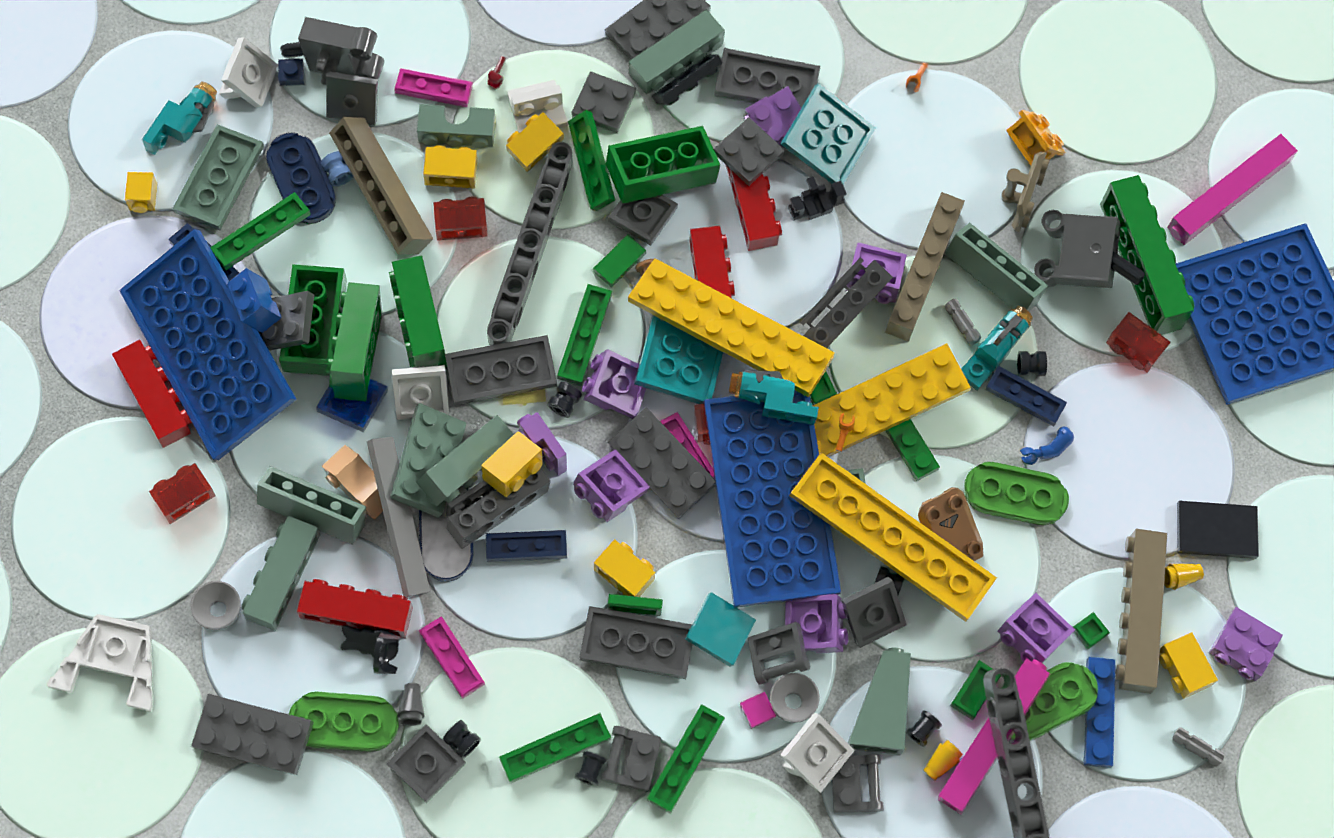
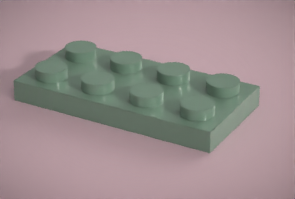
M217 124L172 208L174 213L221 230L264 148V143Z
M419 403L414 410L390 498L440 517L443 514L446 501L444 500L436 506L416 481L462 443L467 423Z

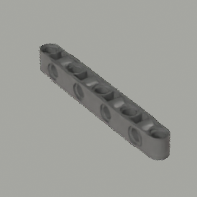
M557 142L553 144L542 167L493 306L491 319L487 327L489 346L511 342L515 329L520 322L572 168V148L568 143ZM559 155H564L567 158L560 160L556 157ZM546 198L550 199L551 202L542 203L541 200ZM531 242L535 243L536 246L528 248L525 246V244ZM518 287L521 291L512 293L509 289ZM498 332H502L505 334V336L500 339H496L493 337V335Z
M1006 668L992 669L985 674L983 682L1014 838H1050L1015 676ZM997 674H1000L1004 679L1002 688H998L995 684ZM1009 729H1012L1015 733L1013 743H1009L1006 738ZM1021 784L1027 790L1026 796L1023 799L1018 795V788Z

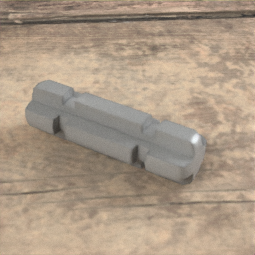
M955 298L951 299L946 303L945 309L949 315L953 316L952 320L961 334H965L964 338L967 343L974 345L980 341L981 335L977 329L973 328L974 324L965 310L960 308L961 304Z
M1179 727L1173 734L1172 740L1179 745L1184 744L1187 750L1202 759L1207 758V762L1217 767L1222 763L1225 756L1222 751L1217 748L1215 750L1212 749V745L1195 735L1190 736L1189 732L1184 728Z

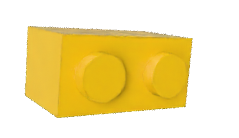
M544 112L539 116L537 114L533 115L525 123L527 127L520 133L518 131L514 132L507 139V152L526 172L530 171L549 153L553 144L564 140V133Z
M441 145L426 147L423 171L425 185L475 189L478 163L477 150H472L468 147L452 149Z
M518 431L481 465L482 479L503 496L507 497L513 491L519 490L527 477L540 470L543 464L542 449Z
M614 539L594 561L593 570L623 595L640 597L655 580L656 572L653 571L655 568L646 559L642 558L640 560L633 554V549L625 542L619 543Z
M1193 632L1170 641L1160 648L1159 662L1164 669L1168 670L1172 677L1171 684L1176 693H1180L1183 699L1211 687L1218 681Z

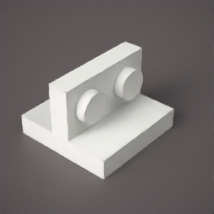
M245 37L238 38L221 81L223 83L218 94L224 99L242 97L255 108L262 107L277 71L278 64Z
M555 79L507 90V96L519 133L527 127L525 123L533 115L537 114L539 116L542 112L559 129L568 127V121L563 108L561 86L556 84Z
M445 365L392 370L397 420L412 419L415 407L419 403L449 415Z
M814 713L780 756L785 760L782 767L788 773L802 777L815 791L821 793L855 750L820 714Z

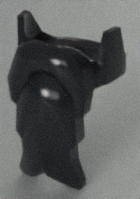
M348 625L342 626V633L346 640L341 644V650L353 649L359 650L363 654L372 655L374 674H396L398 667L390 664L389 661L393 660L398 653L399 636L385 629H356Z

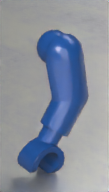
M1061 427L1057 431V437L1049 445L1040 446L1039 449L1031 447L1022 448L1020 452L1026 457L1021 458L1024 463L1033 465L1037 462L1038 458L1058 457L1074 441V434L1068 427Z

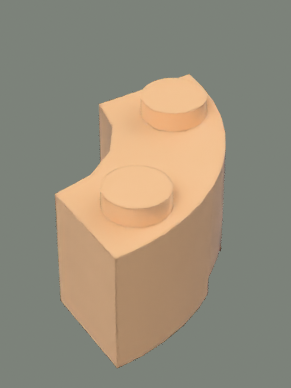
M344 445L322 465L328 474L325 478L335 489L340 487L352 501L366 506V514L375 520L383 512L374 471L358 453Z

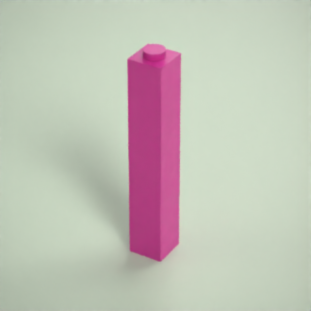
M1280 133L1176 214L1167 227L1171 236L1183 245H1186L1288 165L1298 150Z
M1027 658L1015 675L1024 716L1050 675L1043 663L1035 659L1031 662ZM989 717L938 795V801L960 815L963 814L997 760ZM1009 729L1006 734L1008 742L1014 734L1012 729Z

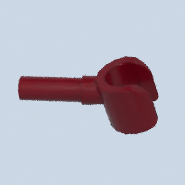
M504 56L500 57L494 70H490L488 73L487 84L496 90L502 85L504 77L500 75V71L506 61Z

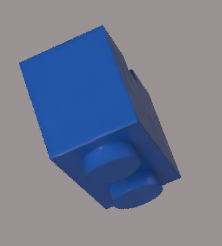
M245 268L227 283L243 323L263 333L282 318L276 302L271 299L272 292L265 278Z

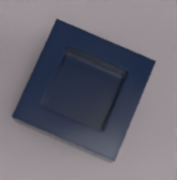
M303 58L278 59V81L280 86L305 85Z

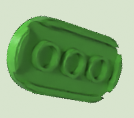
M984 462L974 467L968 473L964 482V495L968 503L975 510L993 516L1036 525H1049L1055 523L1064 515L1069 504L1068 491L1061 484V481L1052 474L997 462Z
M1064 662L1046 670L1050 673L1049 679L1025 715L1030 741L1084 715L1094 706L1098 694V684L1095 676L1088 668L1079 664ZM1015 733L1012 735L1010 740H1015Z
M319 691L309 692L296 701L289 711L290 715L314 722L307 743L308 747L375 752L390 745L399 729V719L395 709L388 701L378 696Z

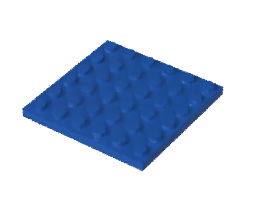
M1306 223L1176 263L1178 271L1184 276L1187 294L1191 295L1194 300L1195 307L1188 319L1226 405L1334 371V280Z

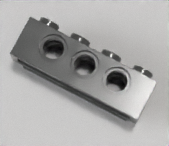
M860 257L800 321L803 326L807 323L811 327L803 336L828 348L893 276L875 260L865 268L862 265L864 260ZM863 269L865 271L864 275L851 289L846 285ZM845 288L848 292L833 308L829 306L830 302ZM826 307L829 308L830 311L814 327L811 323Z
M540 468L537 473L531 474L524 480L519 490L513 491L507 497L483 480L447 504L446 516L448 521L446 529L463 549L546 494L551 480Z

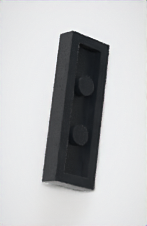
M707 54L699 62L692 65L654 93L652 98L655 103L669 106L680 99V94L696 88L698 81L703 77L707 78L717 72L716 68L723 63L718 54Z

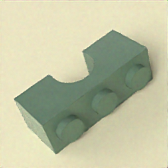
M419 104L418 142L426 145L448 144L452 147L467 145L479 149L493 147L496 123L495 109L470 107L469 116L465 122L452 124L446 120L444 105Z

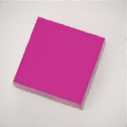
M765 692L740 702V707L751 729L776 718V714Z

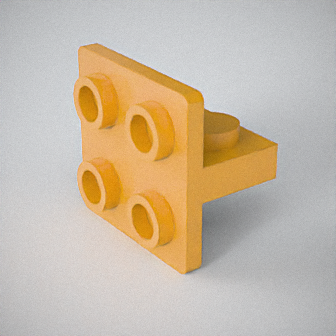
M1022 109L1018 112L1021 118L1006 130L1030 166L1035 154L1039 152H1046L1045 159L1048 160L1055 155L1063 156L1066 153L1062 148L1064 145L1063 141L1057 134H1052L1048 128L1050 123L1042 114L1038 115L1033 111L1029 112Z

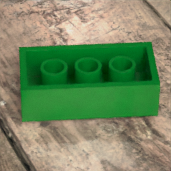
M704 126L608 145L605 162L621 203L714 184L717 182L721 165Z
M423 256L392 261L393 271L388 273L410 367L445 365V369H447L445 349Z
M292 264L288 295L309 291L314 294L309 343L281 348L279 362L283 372L330 376L327 373L328 359L334 356L332 339L333 336H338L339 329H336V319L338 313L342 314L343 307L340 306L341 294L346 292L347 286L344 268Z
M348 282L347 291L341 294L340 306L343 307L342 314L338 313L336 319V329H339L338 336H333L332 339L334 356L328 359L327 373L330 374L329 387L333 388L335 398L366 401L383 314L380 285Z

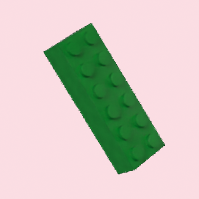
M1139 175L1110 182L1100 202V206L1104 216L1117 217L1121 223L1118 245L1120 256L1145 273L1141 283L1135 285L1131 282L1151 334L1153 337L1182 330L1193 313L1195 306L1192 296L1188 295L1185 289L1184 276L1176 267L1175 254L1173 250L1169 249L1166 242V232L1163 227H1160L1157 220L1156 207L1151 205L1148 198L1147 185L1144 182L1142 183Z

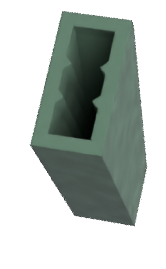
M888 648V651H883L848 740V744L854 750L901 755L905 750L911 653L904 652V649Z

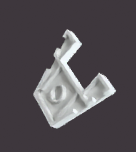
M96 614L77 640V644L69 656H66L61 662V667L47 681L46 686L50 689L73 693L81 667L134 679L126 705L131 708L152 712L151 627Z

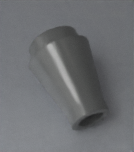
M407 683L404 685V693L397 714L400 718V723L403 725H420L425 717L421 686L417 683Z

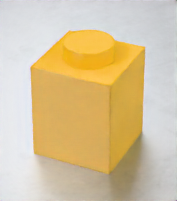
M127 172L125 201L130 211L136 213L155 211L158 183L153 172Z

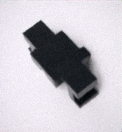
M814 177L806 179L809 190L801 192V196L798 195L790 198L791 204L788 205V209L794 221L808 216L809 220L832 213L833 207L845 203L844 196L847 195V192L842 182L838 181L832 183L830 192L826 193L825 184L818 186Z

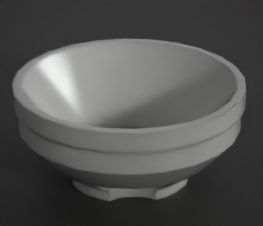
M211 581L205 583L192 596V615L196 622L206 629H225L231 626L240 614V596L236 589L226 582ZM218 602L224 603L226 605L225 613L219 617L213 616L211 614L212 605Z
M789 673L781 676L775 681L770 692V703L774 713L782 720L790 723H799L809 719L816 712L820 702V694L816 684L811 678L800 673ZM790 694L798 695L801 699L800 707L796 709L789 708L786 705L785 698Z

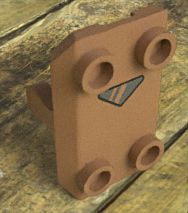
M951 487L944 491V493L932 499L930 498L921 504L918 511V518L921 524L973 561L984 556L983 542L962 490L957 487Z

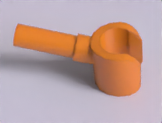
M926 63L921 65L915 75L907 78L906 88L909 83L914 82L917 84L914 92L919 91L922 75L928 67Z
M844 413L839 417V428L841 430L835 449L839 452H842L848 432L853 430L855 424L854 416L850 424L843 423Z

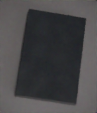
M1179 500L1177 502V553L1257 559L1259 557L1258 506Z

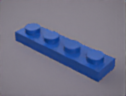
M1088 657L1086 659V668L1096 678L1098 694L1094 706L1085 713L1084 766L1112 768L1114 757L1115 659Z

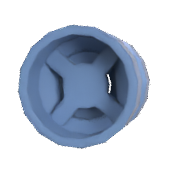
M339 151L332 152L322 159L321 165L324 171L329 173L328 179L332 186H342L353 179L354 176Z

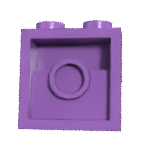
M787 86L768 98L766 96L745 109L746 116L743 118L744 121L748 117L751 118L780 145L800 112L801 107Z
M857 242L852 265L860 257L864 260L862 265L865 268L873 260L877 261L893 278L874 298L881 304L896 302L907 254ZM861 269L847 284V287L851 289L864 275L865 271Z
M609 349L600 353V355L596 354L590 366L594 370L592 377H588L582 387V391L585 392L583 400L604 410L611 408L634 419L639 412L647 389L634 384L639 364Z
M539 413L527 414L517 421L520 427L518 431L542 449V460L549 471L554 470L557 476L567 471V454Z
M616 449L579 472L573 482L575 494L580 499L585 498L592 505L591 510L597 518H603L606 522L624 512L629 504L646 494L650 488Z
M1034 593L1003 623L997 632L1000 634L1001 641L1006 646H1013L1020 653V658L1023 662L1027 658L1031 662L1035 659L1043 663L1075 629L1037 593Z
M838 594L818 595L785 601V625L794 622L801 625L805 651H814L816 653L843 652V645L848 644L847 629H843V619L847 617L841 602L842 598Z
M1235 607L1209 653L1214 656L1218 663L1225 666L1230 665L1238 670V674L1243 678L1257 681L1271 661L1283 634L1240 608Z

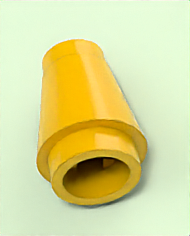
M1168 564L1165 567L1164 586L1176 590L1201 580L1204 577L1203 568L1200 564Z
M946 740L943 744H939L923 771L932 780L936 781L960 763L959 759L963 754L955 745Z

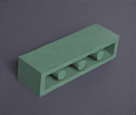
M706 9L630 60L628 74L645 94L652 90L657 91L667 80L682 74L686 67L696 64L710 51L718 50L724 43L725 29Z
M970 222L955 234L945 252L948 257L1022 317L1037 305L1048 287L1047 284Z
M496 415L428 470L416 483L436 506L444 500L449 504L461 494L457 489L462 485L467 489L478 479L476 474L480 470L482 471L481 465L514 435L513 432Z
M270 466L257 484V505L283 516H290L316 526L319 531L352 545L365 526L366 506Z
M290 516L287 517L285 523H280L276 532L277 540L274 546H270L265 554L264 561L266 563L263 570H258L254 577L253 591L251 595L247 594L243 600L241 609L246 620L276 631L321 536L318 527Z

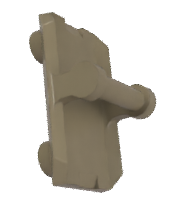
M1046 152L1035 154L1028 174L1021 173L1016 168L1010 169L1007 172V185L1002 191L1001 199L1005 203L1018 204L1012 222L1013 229L1020 233L1022 227L1027 229L1035 204L1031 202L1036 185L1042 186L1050 161L1045 159ZM1017 184L1024 186L1022 193L1015 191Z

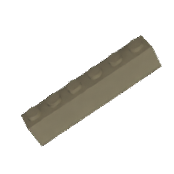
M343 117L329 132L396 253L398 255L420 254L433 240L432 235L365 118Z
M941 192L888 321L885 333L909 342L965 200Z
M1136 528L1130 536H1127L1125 541V552H1129L1128 562L1125 561L1123 567V577L1127 578L1126 587H1123L1121 593V602L1125 603V608L1119 620V628L1123 629V636L1119 639L1117 653L1121 655V663L1117 665L1115 679L1119 681L1120 690L1151 694L1157 688L1167 533Z

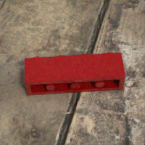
M726 165L748 251L778 246L779 236H782V227L780 221L775 220L776 205L774 199L769 198L770 183L768 176L762 174L748 186Z
M721 226L690 229L689 243L695 279L732 298L731 296H735L734 282L729 281L728 273H731V262L729 257L725 258L724 250L728 249L726 234L722 235Z
M139 339L113 352L112 356L162 448L190 435L191 432L187 425L192 422L185 409L179 411L176 403L180 402L174 389L168 390L164 382L168 381V378L162 367L156 368L152 361L157 358L149 345L144 347Z
M313 579L312 582L304 581L297 609L300 619L341 627L348 625L356 629H385L400 638L406 639L413 610L412 603L407 597L399 594H392V597L383 596L381 592L373 589H366L365 592L357 591L353 586L339 584V587L330 586L328 582L320 579Z

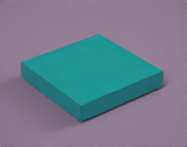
M710 592L685 640L731 667L734 665L756 619L742 610L734 608L732 604Z

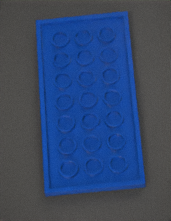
M194 229L119 291L213 460H220L297 399L259 332L241 321L227 285L229 282L227 276L201 231Z
M794 390L792 403L799 401L811 403L810 396L808 398ZM738 396L704 399L734 608L793 601L818 595H840L841 588L831 525L789 496L819 456L815 426L762 416L764 402L757 404L738 398Z

